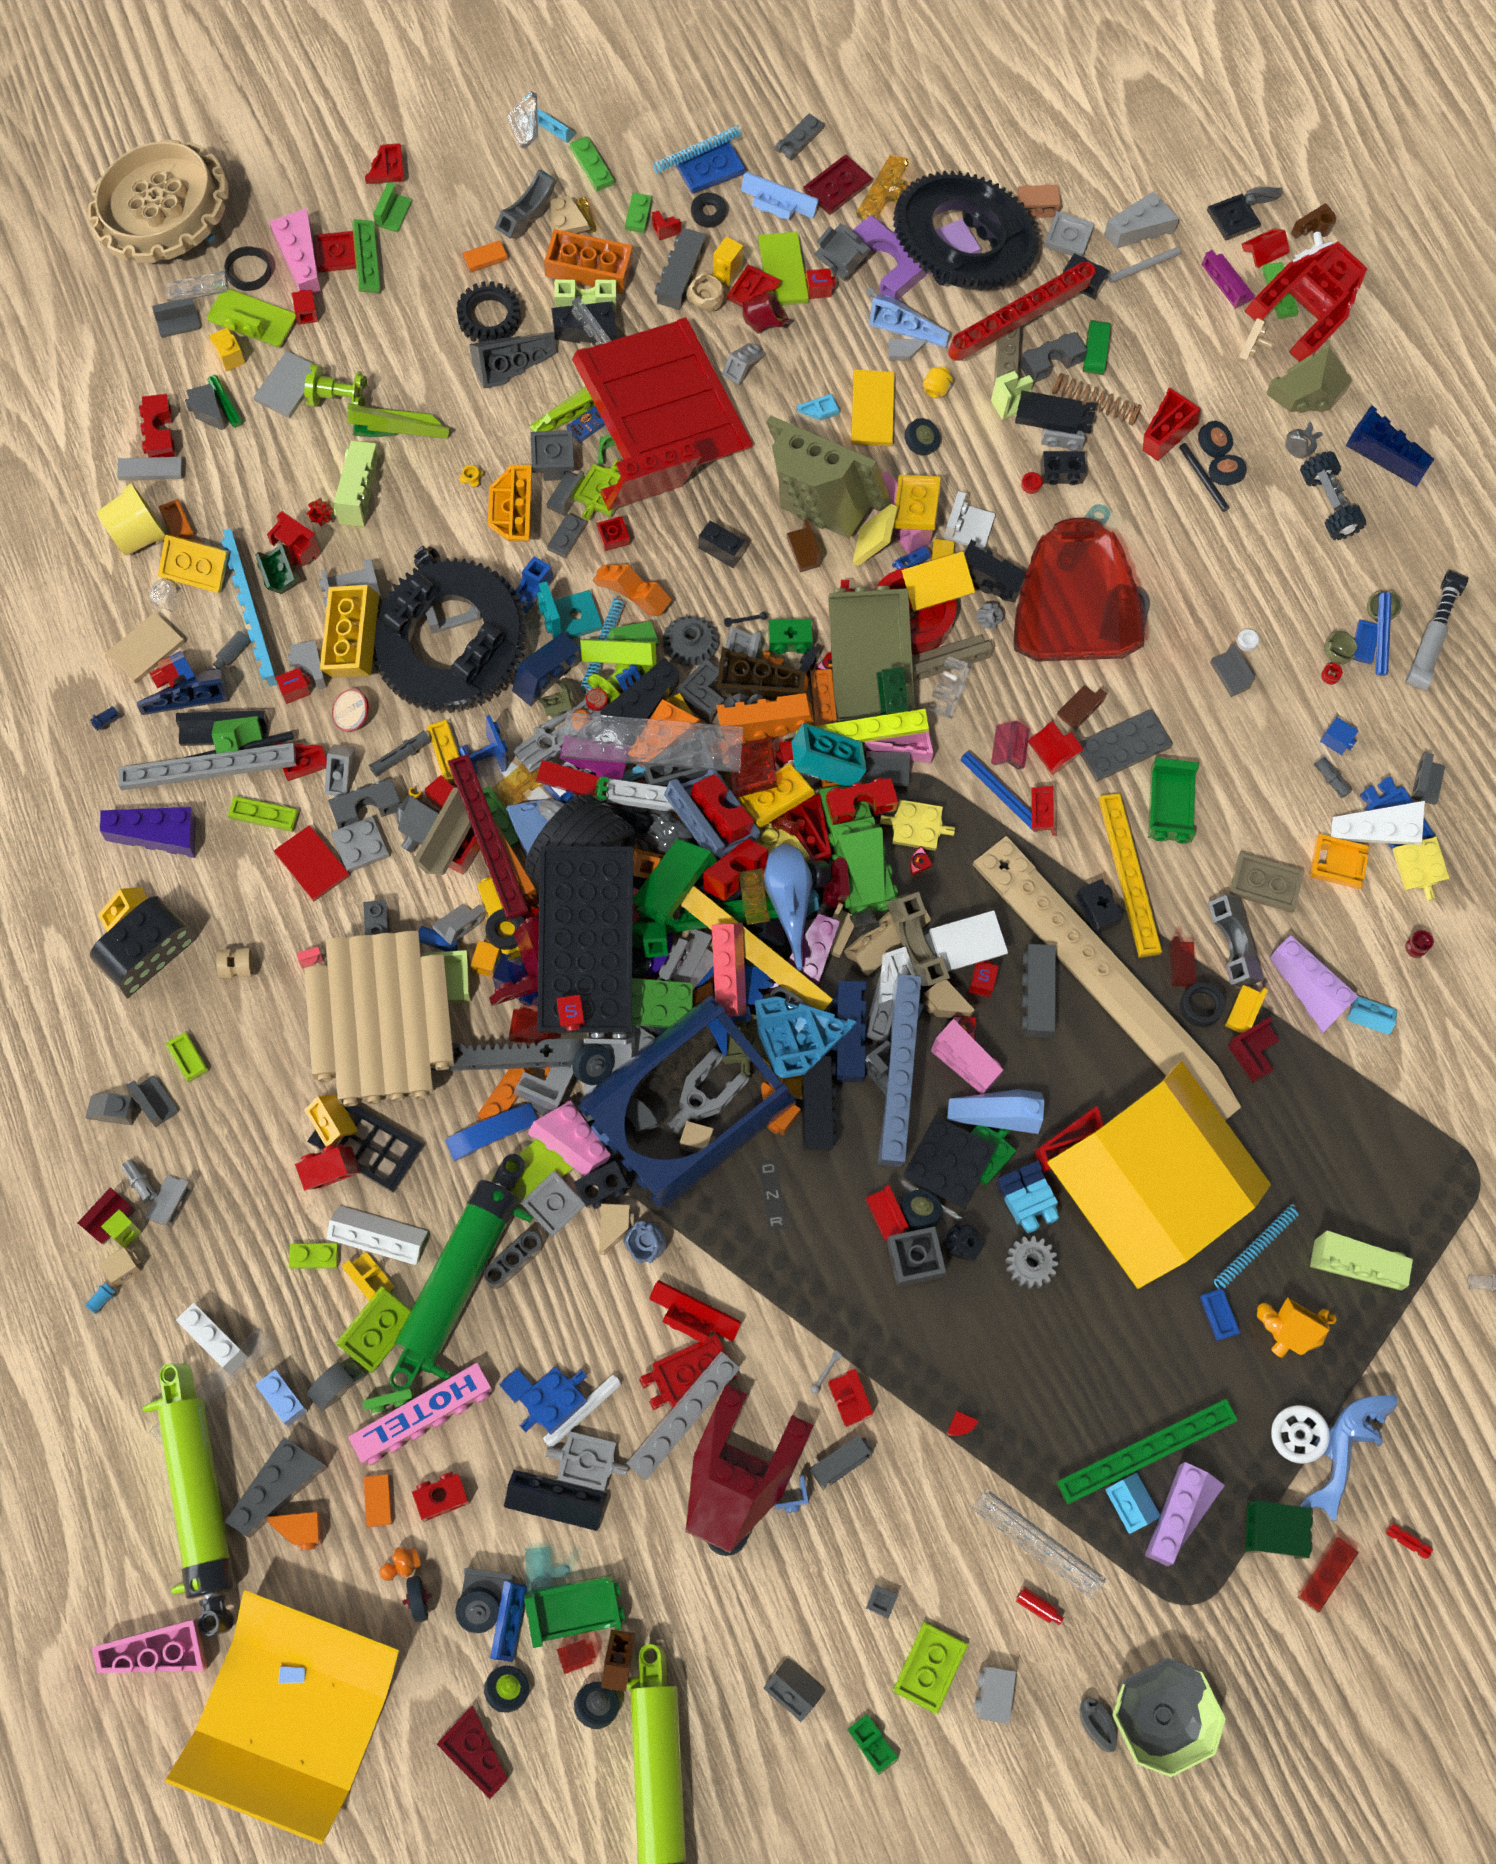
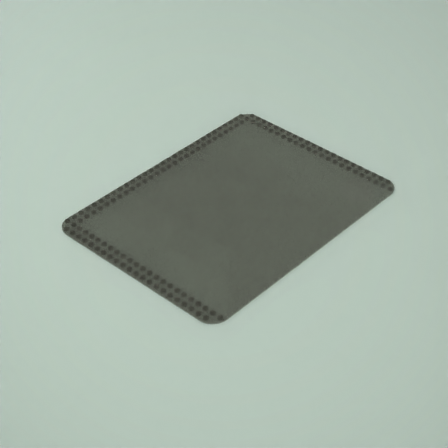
M909 773V786H894L898 804L899 800L941 806L943 807L942 825L955 827L954 836L941 834L937 841L936 851L924 849L932 863V867L912 876L910 861L913 853L918 848L892 844L893 826L880 824L881 815L894 817L898 810V805L896 811L875 815L872 806L868 804L875 824H879L882 827L883 844L887 852L885 861L886 864H890L892 869V877H890L892 885H896L898 897L908 893L919 892L923 905L931 918L930 922L922 928L924 937L930 933L929 930L932 928L977 916L988 911L995 912L1008 954L988 960L993 962L994 965L999 966L991 997L988 998L968 992L975 964L950 971L948 973L950 978L947 981L975 1009L972 1017H976L975 1041L992 1058L996 1059L1003 1069L1001 1076L986 1093L1022 1089L1042 1092L1044 1098L1043 1122L1039 1133L1011 1130L1004 1139L1016 1150V1154L987 1186L981 1182L979 1183L966 1209L934 1194L942 1205L941 1218L934 1227L946 1270L944 1277L897 1287L887 1241H884L865 1200L866 1197L882 1191L884 1186L890 1185L900 1207L902 1199L910 1191L919 1189L928 1191L905 1179L903 1175L934 1116L936 1115L947 1121L950 1098L980 1094L931 1052L936 1037L952 1021V1018L936 1017L934 1013H929L924 1006L917 1021L905 1163L901 1167L877 1165L886 1097L866 1072L863 1082H836V1075L832 1076V1085L836 1087V1098L832 1099V1108H836L837 1113L836 1122H833V1131L837 1132V1145H833L831 1151H803L802 1100L795 1099L797 1102L795 1105L801 1109V1113L784 1136L780 1133L775 1134L768 1128L764 1129L667 1209L664 1206L659 1208L651 1199L654 1195L649 1188L644 1190L636 1180L639 1175L634 1169L629 1172L621 1162L624 1159L623 1155L619 1151L614 1153L609 1145H606L605 1148L611 1156L604 1166L613 1161H618L631 1185L630 1188L626 1189L630 1196L831 1349L837 1350L852 1365L1153 1594L1166 1602L1176 1605L1187 1606L1205 1602L1222 1589L1246 1553L1247 1502L1258 1500L1279 1503L1304 1465L1287 1460L1275 1448L1271 1437L1274 1419L1285 1408L1302 1405L1320 1413L1329 1427L1477 1202L1481 1186L1478 1167L1471 1154L1461 1144L1262 1005L1253 1026L1271 1017L1273 1021L1269 1026L1279 1041L1262 1052L1273 1068V1072L1252 1083L1228 1047L1233 1038L1241 1033L1225 1026L1240 990L1158 932L1162 953L1160 955L1139 958L1127 911L1122 908L1123 918L1120 924L1096 935L1219 1067L1241 1106L1239 1110L1226 1120V1123L1263 1172L1271 1186L1255 1209L1190 1260L1138 1289L1053 1170L1042 1173L1058 1202L1056 1209L1059 1219L1047 1225L1043 1216L1039 1215L1035 1217L1040 1226L1039 1229L1028 1234L1022 1224L1017 1225L1015 1222V1218L996 1186L998 1178L1015 1170L1019 1171L1020 1168L1036 1162L1037 1158L1034 1150L1096 1106H1098L1103 1124H1107L1161 1083L1166 1075L1056 955L1055 1033L1052 1038L1024 1037V1029H1021V1016H1025V1008L1021 1007V996L1025 994V986H1021L1022 972L1025 973V965L1021 964L1022 951H1026L1028 944L1045 945V943L973 866V862L1007 836L1036 867L1035 869L1093 931L1075 897L1080 888L1089 884L942 781L927 774ZM831 849V856H830V861H829V866H830V868H831L832 865H833V861H832L833 850H832V849ZM1000 862L999 868L1001 870L1004 868L1009 870L1008 863ZM825 887L814 889L820 898L818 899L819 909L806 917L803 937L819 913L831 918L835 911L827 910L826 903L823 900ZM843 902V903H842V904H843V909H842V910L845 911V912H847V913H849L848 908H845L844 902ZM889 909L869 912L862 916L855 915L859 918L844 950L889 912ZM785 933V944L774 949V951L788 961L792 955V948ZM844 950L840 958L829 954L818 987L832 997V995L836 994L839 981H866V990L863 996V1001H866L863 1023L866 1025L882 964L867 976L863 973L857 962L847 958ZM744 957V966L757 967ZM773 979L767 980V981L771 982L772 984H773V982H774ZM1199 982L1211 983L1218 987L1226 1001L1225 1010L1220 1019L1212 1026L1204 1028L1188 1023L1180 1010V1000L1186 990ZM935 984L931 986H920V1004L923 1003L922 998L924 993L927 992ZM769 988L758 989L765 999L770 998ZM1196 993L1190 999V1007L1197 1015L1208 1017L1214 1013L1216 1005L1209 995ZM830 1002L824 1011L835 1014V1009H831ZM750 1005V1014L756 1015L755 1005ZM708 1026L656 1066L632 1095V1097L648 1104L657 1113L662 1122V1125L639 1133L636 1132L631 1120L625 1116L627 1143L629 1148L636 1153L661 1160L678 1159L694 1154V1152L680 1149V1140L685 1125L679 1133L673 1131L675 1128L671 1129L667 1123L680 1111L679 1103L686 1077L712 1049L716 1048L721 1052ZM890 1027V1031H889L888 1038H887V1040H888L890 1043H891L892 1027ZM865 1036V1041H863V1045H865V1060L868 1054L883 1043ZM890 1046V1049H889V1052H888L889 1058H890L891 1046ZM830 1049L824 1056H831L832 1062L835 1061V1053H832ZM721 1060L717 1067L696 1089L703 1092L708 1099H716L724 1091L726 1084L729 1081L732 1082L740 1073L741 1063L724 1064ZM750 1062L749 1081L720 1113L697 1122L694 1119H690L688 1122L713 1128L712 1136H715L717 1139L762 1102L761 1085L763 1082L769 1086L770 1084L753 1063ZM698 1099L690 1101L693 1107H699L702 1104ZM948 1121L969 1133H971L977 1126L974 1124ZM988 1127L996 1132L1000 1130V1128ZM612 1175L610 1179L618 1185L619 1177ZM1294 1204L1295 1207L1292 1206V1208L1299 1213V1216H1295L1296 1219H1292L1293 1222H1289L1290 1225H1286V1229L1283 1228V1232L1279 1231L1280 1235H1277L1274 1241L1270 1240L1271 1244H1267L1268 1247H1264L1261 1253L1257 1252L1258 1257L1254 1256L1255 1260L1251 1259L1252 1263L1248 1262L1249 1266L1244 1265L1245 1269H1242L1239 1275L1234 1274L1236 1278H1232L1233 1281H1229V1285L1219 1278L1226 1285V1288L1216 1281L1220 1289H1224L1240 1330L1238 1335L1216 1341L1200 1296L1219 1290L1214 1284V1279H1217L1220 1273H1224V1269L1227 1270V1266H1230V1263H1233L1237 1257H1240V1254H1243V1251H1246V1248H1249V1245H1252V1242L1259 1235H1262V1232H1265V1229H1268V1226H1271V1223H1274V1220H1277L1280 1214H1284V1211H1287V1208ZM955 1224H969L978 1230L977 1234L986 1241L985 1246L975 1261L954 1257L949 1253L950 1249L943 1244L947 1238V1232ZM908 1225V1229H907L906 1232H911V1231H916V1230H921V1229H915V1228H913V1227H911V1226ZM1330 1231L1390 1252L1403 1253L1406 1255L1405 1257L1413 1259L1409 1286L1401 1291L1312 1268L1310 1263L1314 1240L1324 1232ZM1032 1236H1035L1036 1242H1040L1042 1238L1045 1239L1043 1244L1045 1247L1050 1244L1052 1245L1049 1251L1050 1253H1057V1256L1052 1260L1058 1262V1266L1052 1268L1056 1274L1054 1277L1049 1276L1051 1281L1048 1284L1042 1281L1041 1288L1034 1284L1031 1289H1028L1027 1284L1019 1286L1017 1279L1012 1281V1272H1007L1006 1270L1010 1264L1006 1263L1005 1260L1007 1257H1011L1007 1252L1010 1248L1015 1249L1013 1246L1014 1242L1017 1241L1021 1244L1023 1237L1030 1241ZM1033 1258L1026 1259L1028 1266L1037 1267V1263ZM1290 1298L1317 1315L1320 1310L1326 1309L1329 1310V1314L1336 1316V1322L1328 1325L1330 1329L1322 1346L1307 1351L1303 1355H1299L1289 1349L1285 1356L1281 1358L1271 1350L1277 1341L1274 1339L1273 1334L1265 1328L1264 1323L1258 1319L1257 1307L1261 1303H1268L1279 1313L1285 1300ZM1224 1399H1227L1238 1421L1067 1505L1056 1483L1057 1481ZM956 1411L978 1420L975 1428L965 1435H947ZM1292 1416L1286 1422L1291 1427L1298 1420L1295 1416ZM1309 1417L1304 1421L1311 1429L1316 1425ZM1300 1430L1296 1431L1297 1438L1303 1439L1304 1433ZM1288 1432L1281 1433L1283 1443L1291 1442ZM1313 1435L1310 1442L1311 1445L1317 1440L1318 1436ZM1295 1445L1294 1452L1305 1454V1446L1299 1447ZM1186 1462L1208 1472L1225 1486L1177 1553L1174 1564L1166 1566L1145 1556L1158 1519L1129 1534L1105 1489L1137 1473L1159 1514H1161L1179 1465Z

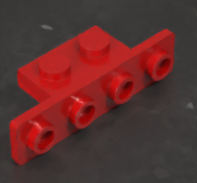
M657 1280L649 1297L651 1301L669 1309L662 1323L704 1344L711 1332L734 1341L742 1324L740 1320L660 1280Z

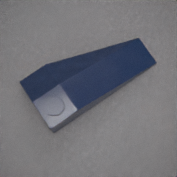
M216 668L199 672L188 680L184 679L174 684L172 688L169 686L138 701L137 707L141 715L228 702L225 675L222 669Z

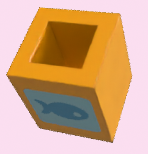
M485 940V942L478 941L470 965L472 973L494 978L501 957V949L494 947L489 940Z

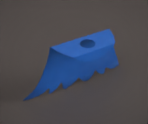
M714 966L694 989L703 986L712 975L714 976ZM745 966L747 1014L729 1017L734 1024V1018L751 1022V1014L747 1004L755 1005L756 1000L765 999L758 989L774 986V984L767 981L771 978L758 967ZM715 1019L707 1026L715 1037L721 1052L726 1057L727 1031Z

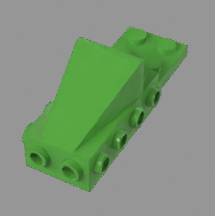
M838 785L819 789L821 804L829 830V845L833 850L832 861L834 862L838 857H842L847 861L849 897L844 901L845 908H848L849 913L854 916H862L878 910H888L886 901L898 897L896 885H892L890 879L892 877L891 866L886 864L885 861L887 852L883 844L882 827L879 824H875L867 802H858L854 805V820L832 825L825 802L827 792L838 787L842 789L849 787Z

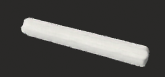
M615 1375L610 1376L586 1398L587 1403L552 1435L548 1433L544 1436V1442L549 1447H554L569 1431L574 1429L621 1386L620 1380Z

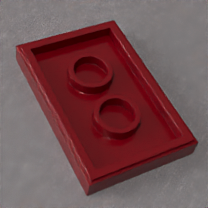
M845 154L803 186V192L817 198L818 205L831 215L872 184L873 178Z

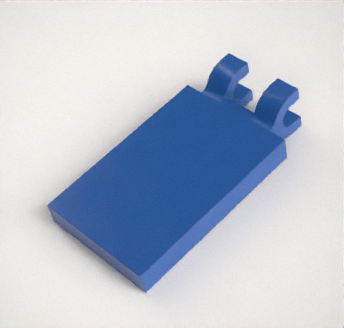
M1390 776L1377 785L1381 792L1384 793L1383 795L1378 797L1373 786L1365 789L1360 794L1363 801L1369 804L1365 808L1366 811L1413 803L1404 787L1397 789ZM1424 819L1422 839L1426 840L1436 837ZM1387 843V844L1389 845V847L1391 848V850H1392L1393 848H1395V847H1399V846L1405 845V844H1389V843Z

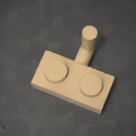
M1261 318L1256 319L1240 353V358L1247 360L1249 356L1253 357L1258 348L1255 343L1271 350L1274 342L1263 337L1267 326H1264L1265 320Z

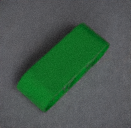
M1090 320L1083 372L1098 375L1104 374L1111 323Z

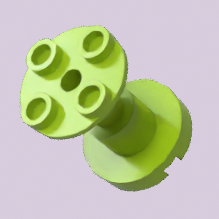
M309 365V369L312 371L311 374H306L304 397L309 398L305 402L307 406L317 407L321 397L334 399L335 395L351 397L352 404L365 407L363 388L366 389L367 376H364L361 371H357L354 383L350 385L337 383L336 378L323 376L321 365Z
M617 663L615 665L616 671L608 680L597 674H592L587 679V682L594 689L599 688L605 691L608 702L611 703L620 695L616 690L620 686L616 675L618 673L620 675L623 674L622 671L625 668L627 670L630 669L629 666L631 664ZM634 664L641 676L655 666Z

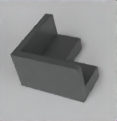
M705 659L677 688V694H681L691 711L710 724L713 720V714L717 711L716 705H723L724 699L710 688L718 680L719 669Z
M888 1040L868 1054L865 1060V1072L885 1097L890 1063L888 1052L891 1046Z

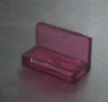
M1017 720L997 725L991 763L993 765L1008 763L1017 770L1025 768L1030 729Z

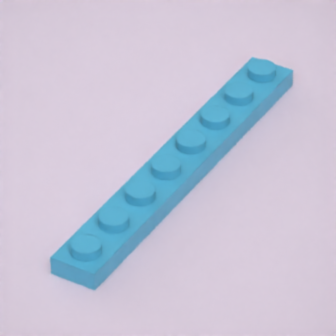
M231 528L223 530L225 539H221L224 550H228L230 554L227 562L230 570L234 569L236 574L232 575L235 588L239 587L241 591L237 596L240 606L245 605L246 611L242 613L246 625L250 624L251 630H248L251 643L255 642L257 648L253 649L256 661H261L262 667H259L262 680H267L269 687L277 685Z

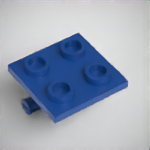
M490 715L486 716V736L490 745L471 755L467 745H464V749L462 746L459 747L461 756L469 754L476 774L478 771L474 762L494 755L501 772L506 771L508 747L505 740H500L498 735L500 734V728L496 721H492Z

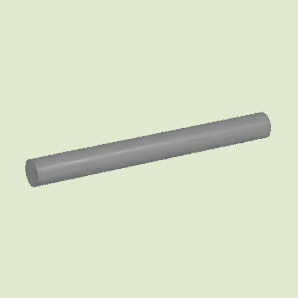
M1179 247L1173 248L1108 276V280L1110 283L1116 282L1180 255L1181 251Z

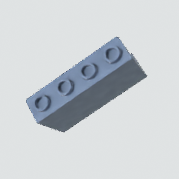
M710 767L706 775L682 784L677 779L669 781L664 796L701 848L712 851L714 857L718 860L747 838L756 842L760 831L754 823L750 835L728 844L724 838L719 836L711 822L706 820L702 811L690 798L693 784L716 774L728 788L722 776L717 773L714 767ZM728 788L725 801L721 805L729 809L740 806L741 804L736 799L733 791Z

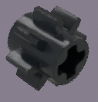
M421 546L414 555V564L418 569L421 568V564L428 566L429 561L435 564L440 559V555L433 547L425 548Z

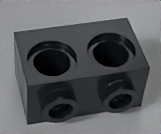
M1043 451L1040 461L1042 484H1083L1086 475L1085 451Z
M613 1161L574 1181L587 1208L593 1207L594 1210L600 1208L601 1204H607L605 1200L612 1196L617 1199L627 1194L626 1189L631 1187L618 1161ZM612 1175H617L619 1177V1184L612 1188L609 1185V1178ZM596 1185L599 1191L598 1195L595 1198H590L588 1190L591 1186Z

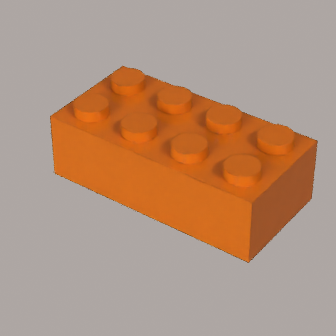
M554 229L544 260L545 277L559 280H575L577 284L592 287L595 286V280H616V292L624 293L633 262V245Z

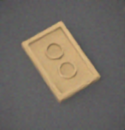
M154 612L109 649L106 655L136 684L158 666L157 662L170 656L185 642L182 637Z

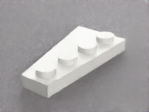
M1425 801L1333 817L1331 837L1351 842L1422 845Z

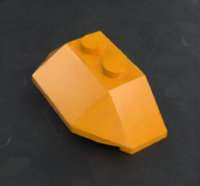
M510 465L489 487L488 527L507 541L529 542L532 518V465Z

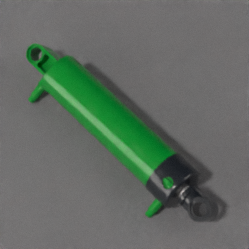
M507 1155L501 1161L492 1181L478 1180L460 1219L394 1342L395 1345L403 1349L389 1377V1384L394 1390L402 1391L408 1388L419 1368L446 1380L451 1378V1373L435 1364L442 1348L511 1217L514 1215L527 1222H531L533 1219L532 1215L518 1207L520 1203L519 1198L512 1193L525 1168L524 1160L519 1155ZM510 1161L516 1163L517 1172H509L506 1168V1163ZM397 1373L406 1375L407 1382L404 1386L395 1384L394 1377Z

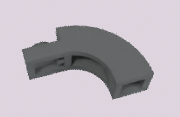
M631 1096L625 1116L631 1120L636 1132L643 1133L662 1125L659 1116L648 1104ZM582 1113V1117L585 1119L587 1123L591 1124L595 1122L591 1115H588L586 1117L584 1113Z

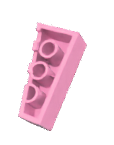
M307 208L269 221L272 236L297 290H312L313 295L320 293Z
M885 471L881 475L891 502L895 505L898 483L894 477H891ZM893 528L892 533L906 553L909 554L923 545L925 547L930 545L933 530Z

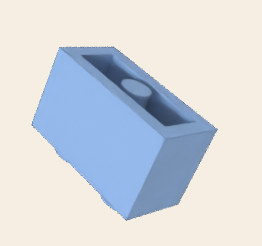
M276 1370L256 1384V1387L286 1426L289 1427L308 1412Z

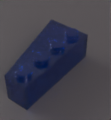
M1372 405L1354 429L1346 446L1417 487L1432 465L1434 458L1416 442L1411 443L1401 429L1397 431L1390 424L1391 421L1386 416L1382 418L1376 412L1378 409Z

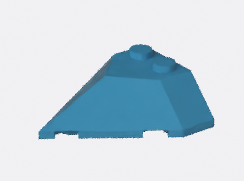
M780 997L755 1001L759 1037L773 1073L781 1078L806 1074L856 1025L857 1021L851 1019L847 1021L835 1018V1014L803 1004H799V1006L785 1002L786 999Z

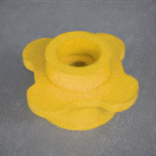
M467 465L463 468L459 481L462 484L467 483L472 487H477L479 485V478L483 476V471L476 466Z

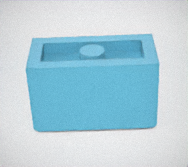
M1137 1473L1105 1489L1129 1534L1160 1518L1157 1508Z

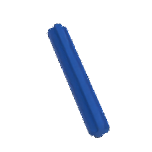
M1389 592L1379 594L1376 675L1378 676L1388 675L1392 603V594Z

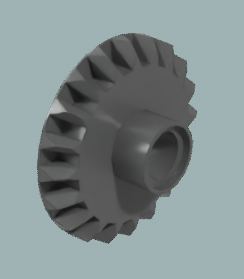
M687 614L681 618L677 617L665 629L663 635L664 650L678 664L698 666L705 659L709 661L718 648L716 628L711 625V622L706 621L704 617L699 618L696 615L688 616ZM693 636L695 639L690 640L686 637Z

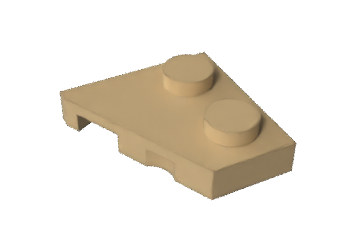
M570 196L551 200L552 234L554 229L571 233L590 230L588 222Z

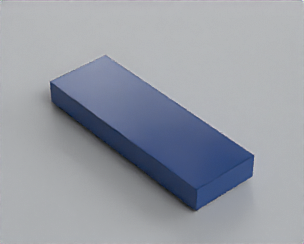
M504 1581L490 1659L513 1662L524 1605V1592H526L527 1585Z

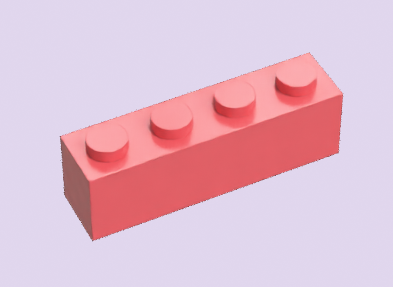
M743 923L712 925L715 1000L724 1008L728 1017L747 1014Z

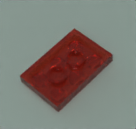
M771 737L728 747L732 788L736 798L778 787Z

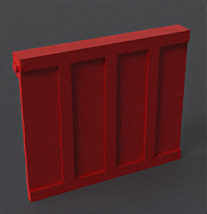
M687 317L587 349L576 350L572 361L623 460L693 438L701 455L695 467L752 448L753 443Z

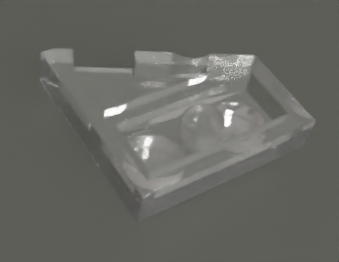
M532 91L507 116L520 147L527 149L538 137L537 94Z

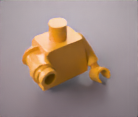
M1290 1298L1285 1300L1279 1313L1268 1303H1261L1257 1307L1258 1319L1264 1323L1265 1328L1273 1334L1274 1339L1277 1341L1271 1350L1281 1358L1285 1356L1289 1349L1299 1355H1303L1307 1351L1322 1346L1330 1329L1328 1325L1336 1322V1316L1329 1314V1310L1322 1309L1317 1315Z

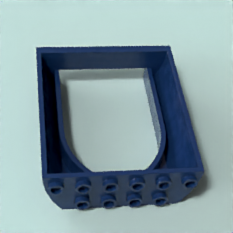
M709 995L580 1098L581 1104L578 1107L586 1117L591 1115L595 1120L592 1125L600 1135L603 1133L607 1135L610 1140L606 1143L613 1152L617 1153L619 1151L623 1155L624 1159L621 1162L629 1172L634 1169L639 1175L636 1180L644 1190L648 1188L654 1194L651 1199L659 1208L664 1206L667 1209L797 1102L790 1094L787 1086L782 1084L728 1017L724 1008ZM717 1019L775 1092L712 1143L692 1155L678 1159L661 1160L649 1158L631 1150L625 1134V1115L635 1088L651 1070Z

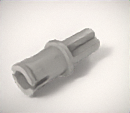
M127 1160L122 1164V1169L131 1182L130 1186L136 1189L143 1203H148V1200L149 1202L154 1200L157 1194L148 1183L147 1175L142 1174L135 1161Z

